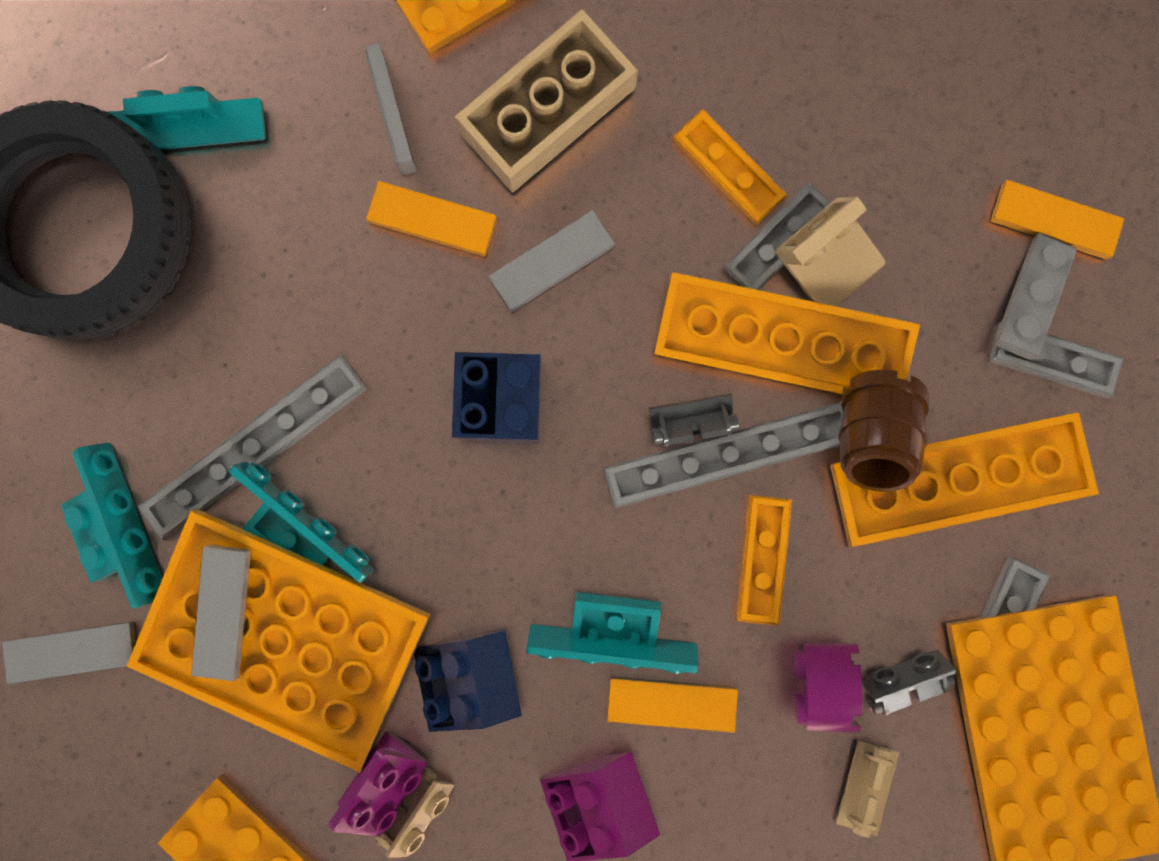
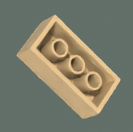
M581 9L455 115L458 131L513 193L629 95L636 87L638 70L588 14Z

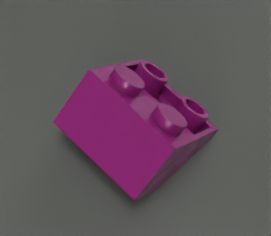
M631 751L601 756L540 779L546 803L553 817L560 838V844L567 861L628 857L660 836Z

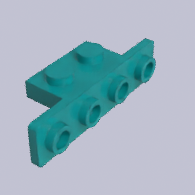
M199 86L179 88V93L165 95L157 90L137 92V97L123 98L124 110L108 111V113L119 118L150 140L159 150L260 141L266 138L263 103L259 98L219 101L209 91H205L203 87Z
M110 443L78 447L72 451V456L86 490L61 504V508L65 516L66 525L70 529L78 549L81 564L86 570L90 583L104 580L118 572L130 606L133 609L151 604L163 577Z
M248 462L237 463L230 468L228 472L264 502L242 528L243 530L323 566L329 559H332L359 583H362L374 572V568L368 564L370 561L369 557L362 550L354 545L346 546L335 536L337 534L336 529L326 520L320 517L314 519L303 509L304 503L297 495L286 489L281 491L270 481L272 476L265 468L255 462L250 464Z
M576 592L572 629L536 624L530 625L526 652L545 659L557 657L577 659L588 664L603 662L620 664L632 669L642 667L663 669L675 674L684 672L697 673L699 666L696 643L657 638L661 614V602Z

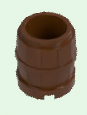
M870 370L852 377L848 388L844 386L841 401L843 420L838 434L840 441V464L846 478L854 485L878 492L905 489L913 484L921 473L924 449L928 443L926 416L929 412L930 397L927 386L919 378L911 375V381L909 382L905 379L897 378V371Z

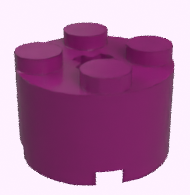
M804 643L803 651H794V675L797 676V680H803V694H795V720H797V724H804L805 731L860 732L861 725L857 721H853V716H862L861 665H854V661H851V654H859L857 644Z

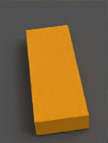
M703 108L673 136L672 141L756 227L788 197L778 184Z
M1006 180L1001 185L990 222L1033 236L1041 233L1074 247L1078 251L1108 260L1114 255L1125 218Z
M378 181L366 220L368 223L486 257L497 222V215Z
M748 495L736 621L780 626L792 508L791 499Z
M610 677L607 722L735 733L738 689L735 687Z

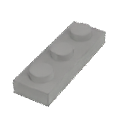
M1038 233L1032 239L993 345L1030 361L1039 357L1077 251L1076 248L1041 233Z

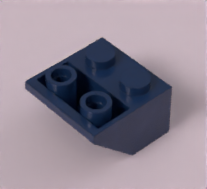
M455 352L452 438L498 443L539 444L541 354Z
M505 630L476 634L416 647L414 651L415 671L419 678L424 704L423 713L427 720L429 732L485 729L522 716Z

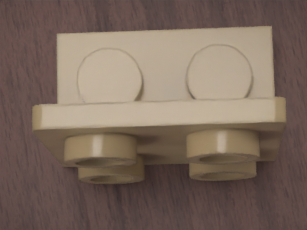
M858 196L836 198L775 250V253L813 302L837 306L885 265V259L856 220L867 211Z

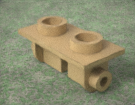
M857 740L836 819L837 825L851 828L853 833L870 838V834L878 836L900 752Z
M425 767L421 773L419 785L404 799V802L410 806L407 812L402 807H399L396 811L397 816L394 823L375 839L377 844L388 849L385 853L387 858L408 857L417 851L424 841V831L431 820L438 817L448 805V795L455 784L452 782L435 781L438 775L432 769Z

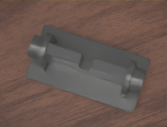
M732 393L649 407L652 441L655 445L663 444L664 448L673 444L694 441V435L701 434L702 439L724 435L729 437L733 431H739L737 415L733 414Z
M939 650L920 653L913 659L892 667L880 668L873 674L863 677L862 685L871 696L868 700L873 713L876 715L882 712L886 716L912 705L909 691L915 690L916 698L920 702L943 693H948L949 687L955 685L953 674L956 673V669Z

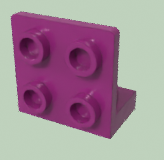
M385 731L368 756L362 771L356 774L337 803L340 807L328 823V827L337 833L380 836L394 823L397 816L396 811L406 796L417 788L421 781V773L429 762L395 733Z

